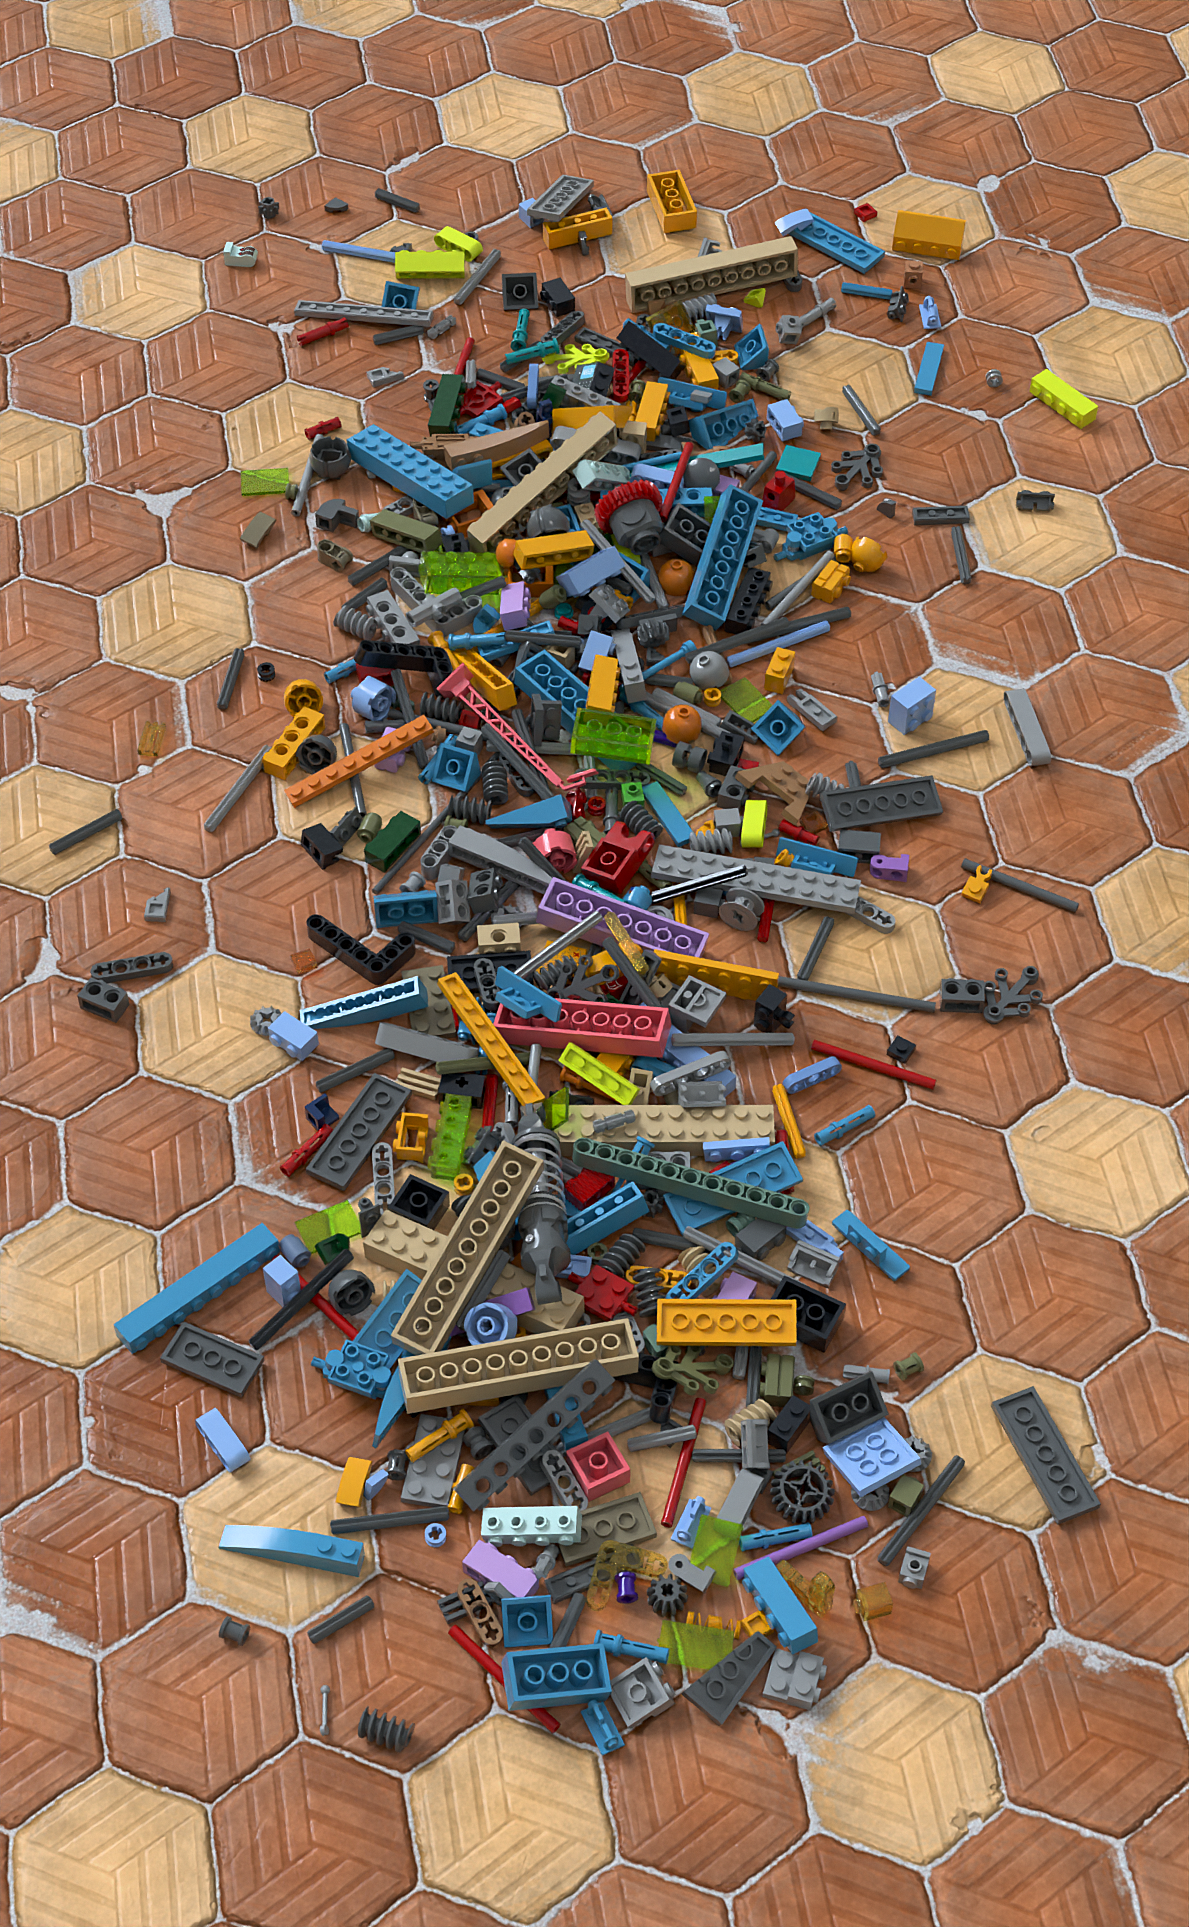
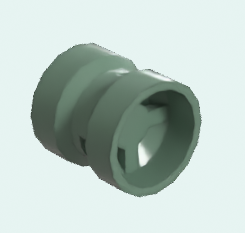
M738 1212L736 1217H731L726 1221V1227L735 1237L736 1234L753 1222L755 1217Z

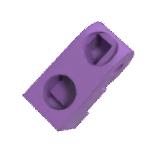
M881 854L875 855L871 858L870 874L877 879L907 882L909 855L901 854V858L886 857Z

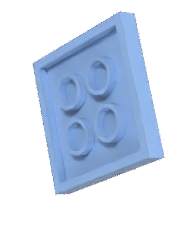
M885 1417L823 1447L826 1457L860 1497L921 1465L920 1457Z

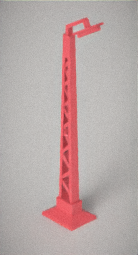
M464 663L460 664L436 688L445 699L448 697L450 700L456 696L460 701L463 700L557 788L561 787L564 791L584 786L586 785L587 777L598 774V771L592 768L570 775L566 779L569 783L581 779L583 781L564 786V782L473 689L474 686L469 681L474 675ZM470 691H472V692H471L470 702H469V701H468L466 698H464V697H465ZM476 697H477L483 704H477V705H475V704H476ZM486 709V717L479 710ZM491 712H492L498 719H491ZM495 724H501L500 730L495 726ZM505 728H507L510 732L505 733ZM514 737V743L509 738Z

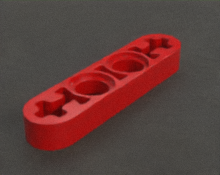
M616 349L612 357V367L615 368L612 376V398L618 403H624L628 400L629 354L624 349ZM617 368H622L624 371H618ZM621 380L625 383H618L616 381Z

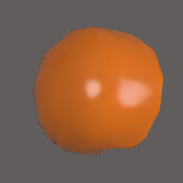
M504 539L499 542L496 548V559L502 567L508 568L514 563L515 539Z

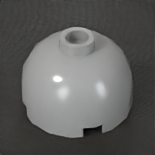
M705 651L698 654L692 660L690 676L695 686L702 690L715 686L719 688L727 681L729 669L723 656L713 651Z

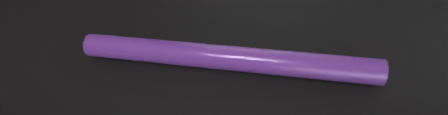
M861 1516L734 1568V1575L737 1580L744 1578L743 1568L768 1556L774 1565H777L867 1528V1519L865 1516Z

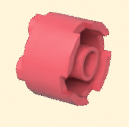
M554 828L547 829L543 835L532 843L558 872L564 871L565 874L577 864V854L573 841L566 832L556 831Z

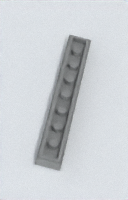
M298 300L294 310L295 316L342 319L345 317L347 320L426 327H430L434 317L433 311L305 300Z

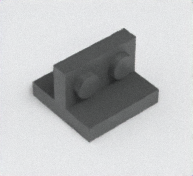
M532 694L530 734L534 746H541L542 740L560 739L561 701L541 700L540 694Z

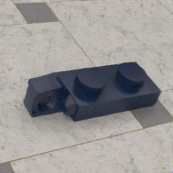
M550 399L539 401V408H537L536 423L545 420L549 422L550 437L547 438L549 443L552 437L550 429L552 417L550 412L553 410Z

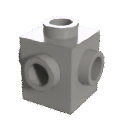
M781 316L779 322L776 323L779 343L797 344L802 333V324H800L799 316Z

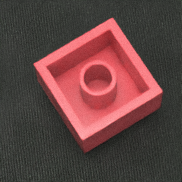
M608 1431L566 1451V1463L586 1495L588 1502L630 1483L631 1469Z

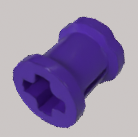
M621 1572L615 1575V1582L618 1583L617 1602L628 1604L638 1600V1594L635 1592L634 1585L636 1581L635 1573Z

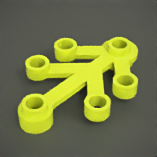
M568 344L564 347L565 354H548L542 360L548 365L553 364L555 361L569 360L557 366L558 373L566 374L569 371L568 368L575 365L576 370L577 365L594 362L604 364L610 359V356L606 349H594L591 344L583 345L581 347L582 352L575 348V345Z

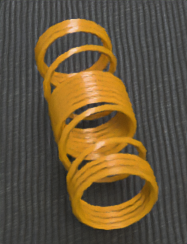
M688 1612L686 1630L693 1631L699 1616L701 1633L704 1632L709 1620L708 1634L718 1636L721 1627V1635L724 1637L731 1622L732 1638L739 1639L741 1620H737L735 1634L733 1635V1620L731 1618L723 1635L722 1617L708 1615L704 1628L701 1630V1614H697L693 1625L695 1612Z

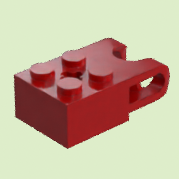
M617 821L605 838L602 837L582 865L581 869L584 876L589 881L597 882L604 889L621 894L653 848L655 843L654 834L642 830L635 837L628 838L629 830L627 825Z

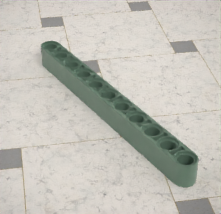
M579 1138L574 1142L572 1160L579 1167L799 1229L806 1225L809 1205L802 1199L592 1139Z

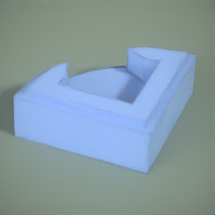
M384 1469L366 1480L363 1496L369 1501L380 1491L389 1474Z

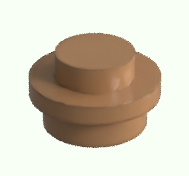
M437 726L436 729H433L434 733L431 736V740L435 741V745L444 743L446 729Z

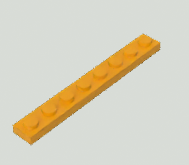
M457 972L439 978L437 982L438 987L521 1105L544 1103L545 1096Z

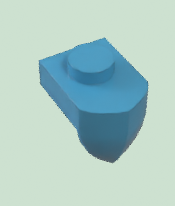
M486 604L474 618V633L482 634L487 632L500 619V614L493 607Z

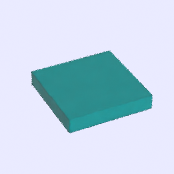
M786 445L776 472L783 471L797 479L811 482L820 461L821 453Z

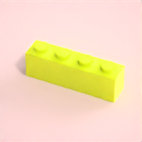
M401 250L395 252L396 279L465 278L464 252L459 250H452L451 252H444L442 250H435L434 252H426L424 250L409 252Z
M1045 369L1031 379L1029 392L1080 429L1096 420L1098 405L1048 369Z

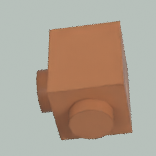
M913 260L905 262L904 288L921 289L923 261Z

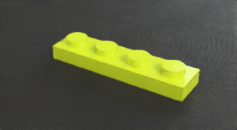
M572 1042L568 1043L558 1060L622 1105H631L640 1091V1088Z

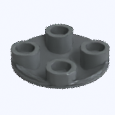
M707 458L692 460L687 465L683 475L685 486L687 488H712L713 491L720 483V472L717 465Z

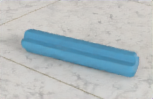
M843 282L841 292L887 300H890L892 290L846 282Z

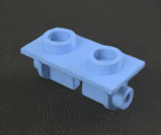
M927 296L924 299V303L919 304L924 329L941 328L937 305L934 304V299L931 296Z
M697 1496L696 1499H689L671 1537L672 1541L693 1549L711 1511V1507L705 1505L704 1498Z

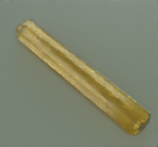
M611 911L607 912L604 920L638 974H646L649 966L616 914Z

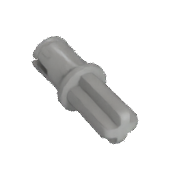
M876 671L871 675L872 691L876 695L878 706L886 707L890 704L887 694L888 686L884 682L882 673Z
M845 1365L843 1377L855 1379L872 1371L877 1383L888 1384L890 1369L870 1368L869 1365L866 1367Z
M549 1544L545 1546L543 1553L537 1557V1564L533 1571L537 1579H541V1577L546 1578L549 1571L555 1567V1560L559 1554V1548L556 1545Z

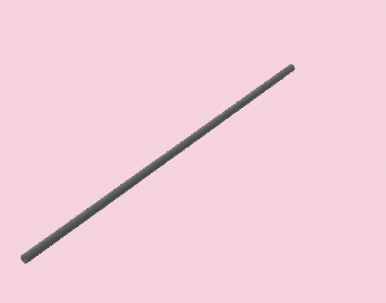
M575 662L569 669L573 675L579 669V662ZM531 713L525 718L527 726L530 724ZM495 752L487 762L497 761L500 752ZM482 767L480 768L481 775L477 778V780L473 783L467 792L460 791L458 793L461 794V800L482 778ZM448 805L372 889L374 894L377 895L447 817Z

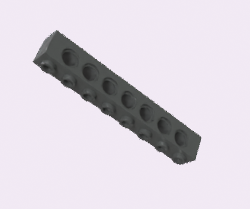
M593 1359L461 1480L453 1490L472 1511L476 1509L481 1511L490 1502L488 1498L494 1492L498 1495L508 1486L506 1481L511 1476L516 1478L526 1469L523 1466L530 1459L532 1462L535 1461L543 1453L541 1449L547 1443L552 1445L561 1437L559 1432L565 1426L567 1429L571 1428L579 1420L576 1417L582 1411L588 1412L596 1404L594 1400L600 1394L605 1396L613 1389L611 1384L615 1379L597 1359ZM589 1380L594 1384V1391L587 1395L582 1387ZM569 1397H574L577 1401V1406L574 1410L569 1411L565 1407V1401ZM551 1413H556L559 1416V1423L555 1427H551L547 1422V1418ZM535 1429H538L542 1434V1438L538 1443H533L530 1440V1433ZM515 1446H522L524 1449V1455L521 1459H514L512 1456V1450ZM499 1462L505 1463L507 1467L505 1474L497 1476L494 1472V1467ZM487 1479L489 1482L488 1489L485 1492H479L476 1488L478 1480Z

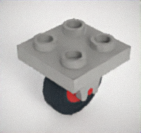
M603 583L589 594L591 599L583 605L581 615L602 616L601 631H604L613 622L616 623L623 618L630 609L623 599H619L615 595V591L610 585Z

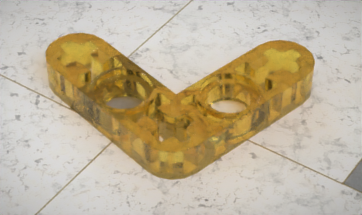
M613 1540L604 1541L599 1548L587 1592V1606L594 1611H600L606 1607L617 1568L659 1578L660 1574L663 1576L667 1570V1559L659 1553ZM612 1547L613 1553H616V1555L612 1554L609 1564L604 1563L607 1553L603 1550ZM630 1553H635L639 1556L640 1562L637 1565H631L627 1562L626 1556ZM644 1556L648 1557L646 1562L654 1564L655 1560L660 1561L659 1565L663 1568L654 1571L653 1566L650 1564H646L645 1568H641ZM601 1569L607 1570L610 1573V1579L605 1582L600 1581L597 1578V1572ZM598 1587H601L603 1589L600 1598L604 1601L595 1604L591 1596H595Z
M781 1560L775 1565L795 1596L814 1614L823 1618L832 1609L835 1585L827 1574L820 1571L809 1582L787 1561Z

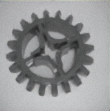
M803 1460L799 1461L798 1466L794 1461L790 1462L789 1467L784 1464L781 1467V1472L777 1471L775 1473L776 1479L771 1481L773 1488L770 1490V1495L774 1496L771 1502L772 1504H779L776 1511H784V1519L791 1516L792 1523H795L797 1518L800 1519L801 1524H805L806 1519L811 1524L815 1522V1517L822 1519L824 1516L823 1512L828 1513L830 1510L829 1505H832L834 1501L831 1496L834 1495L835 1490L830 1488L833 1485V1481L826 1480L828 1472L820 1473L821 1465L817 1466L816 1469L813 1468L812 1461L807 1466L804 1465ZM803 1476L800 1481L791 1480V1482H788L791 1478ZM810 1480L817 1485L818 1489L811 1485ZM803 1484H804V1485H805V1487H804L805 1493H804V1495L802 1496V1499L800 1500V1495H801V1494H800L799 1492H800V1489H802V1486H803ZM786 1495L792 1497L794 1504L788 1500ZM804 1503H817L811 1507H802Z

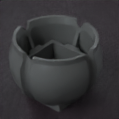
M331 436L316 440L312 444L309 461L318 477L340 480L341 476L349 468L351 453L344 440L338 437L332 440Z
M551 504L530 511L531 516L527 523L529 538L569 533L570 524L566 515Z

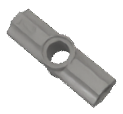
M456 587L437 597L429 595L423 600L422 605L407 612L406 618L412 627H417L432 618L439 620L448 609L462 602V596Z

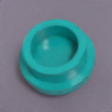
M561 603L555 608L554 615L557 619H560L561 616L571 619L573 617V609L568 603Z

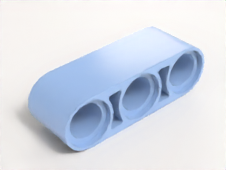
M636 464L633 467L630 482L632 483L634 480L639 482L641 479L643 481L648 480L653 482L658 489H669L675 472L645 464ZM682 478V480H681V483H680L679 488H683V487H684V479H683V478Z
M216 1408L195 1420L198 1430L229 1473L251 1460L244 1445Z

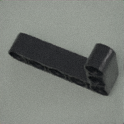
M363 640L360 642L354 655V661L361 666L427 672L437 698L439 695H442L436 688L453 672L448 653L441 647Z
M311 915L306 921L310 940L374 985L385 983L413 958L416 953L415 938L409 932L398 934L381 951L375 954L321 915Z
M638 1353V1372L614 1376L613 1378L622 1382L654 1388L651 1396L649 1417L655 1423H666L670 1419L680 1384L672 1379H660L653 1373L652 1365L660 1357Z

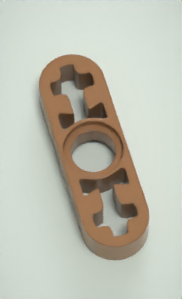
M462 1580L457 1588V1596L480 1640L488 1647L498 1645L502 1639L503 1631L483 1592L475 1580ZM465 1585H467L468 1588H474L472 1592L474 1600H476L478 1597L480 1598V1600L473 1602L471 1606H468L467 1604L471 1603V1598L469 1597V1595L462 1594ZM477 1606L484 1607L487 1611L486 1617L483 1619L475 1618L473 1609ZM491 1619L492 1622H489L488 1626L491 1631H497L496 1640H492L491 1637L486 1638L485 1636L488 1631L485 1625L482 1628L479 1625L485 1624Z

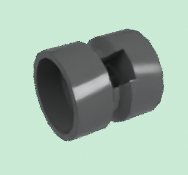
M680 741L674 751L672 765L682 769L687 767L688 771L698 774L705 765L707 749L698 746L692 748L691 744Z

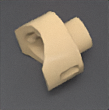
M826 407L823 410L815 409L814 422L820 424V430H832V424L838 423V408Z
M663 973L657 977L654 975L649 985L656 998L664 997L673 987L670 980Z

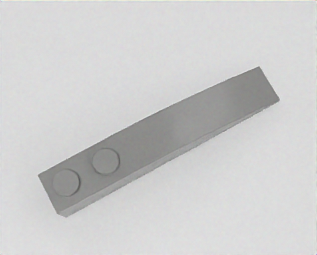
M630 629L610 630L611 637H613L614 644H616L615 653L618 665L621 668L620 673L627 702L633 703L647 700L644 679Z
M460 825L448 841L450 856L484 870L495 868L497 875L544 895L552 880L551 876L524 855L492 839L490 836H485L470 828Z

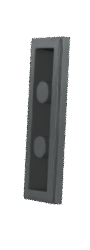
M644 949L635 969L649 987L662 959L652 950ZM628 981L619 1001L627 1005H640L642 999Z

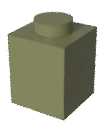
M903 1474L889 1497L888 1508L908 1517L919 1502L924 1485L918 1479Z

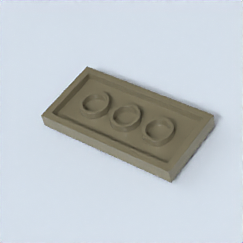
M443 965L401 971L402 980L418 976L427 988L429 1007L408 1012L411 1029L444 1039L456 1037L451 1004L437 985L438 979L445 977Z
M641 1492L580 1511L582 1514L581 1542H573L572 1545L557 1543L567 1567L619 1550L631 1544L635 1545L656 1538L657 1532Z

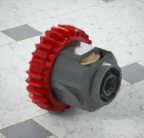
M641 479L639 482L634 480L632 483L628 481L624 485L621 483V486L615 487L612 491L609 490L607 495H603V499H599V503L596 504L594 510L595 519L601 530L605 533H610V535L614 534L620 546L629 548L635 555H642L654 550L661 542L659 534L664 525L658 512L661 511L663 500L653 482Z

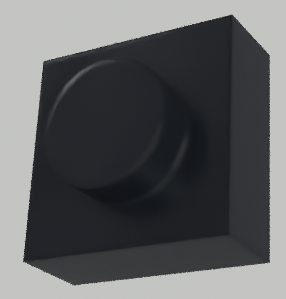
M897 1035L887 1049L886 1055L906 1064L916 1050V1044Z

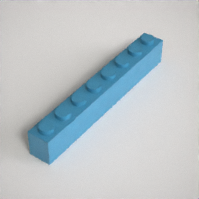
M263 1223L259 1224L113 1324L116 1336L131 1354L144 1349L156 1337L163 1336L169 1328L175 1324H180L188 1315L194 1311H199L211 1299L219 1297L224 1290L238 1284L243 1277L255 1272L266 1261L272 1260L280 1252L278 1239Z

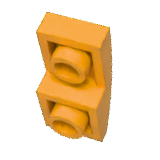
M353 1457L348 1458L335 1503L361 1507L365 1483L369 1479L373 1461Z

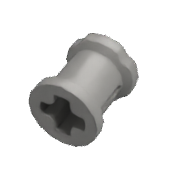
M413 871L410 873L406 883L401 884L399 889L401 893L417 892L420 887H424L426 880L420 873Z

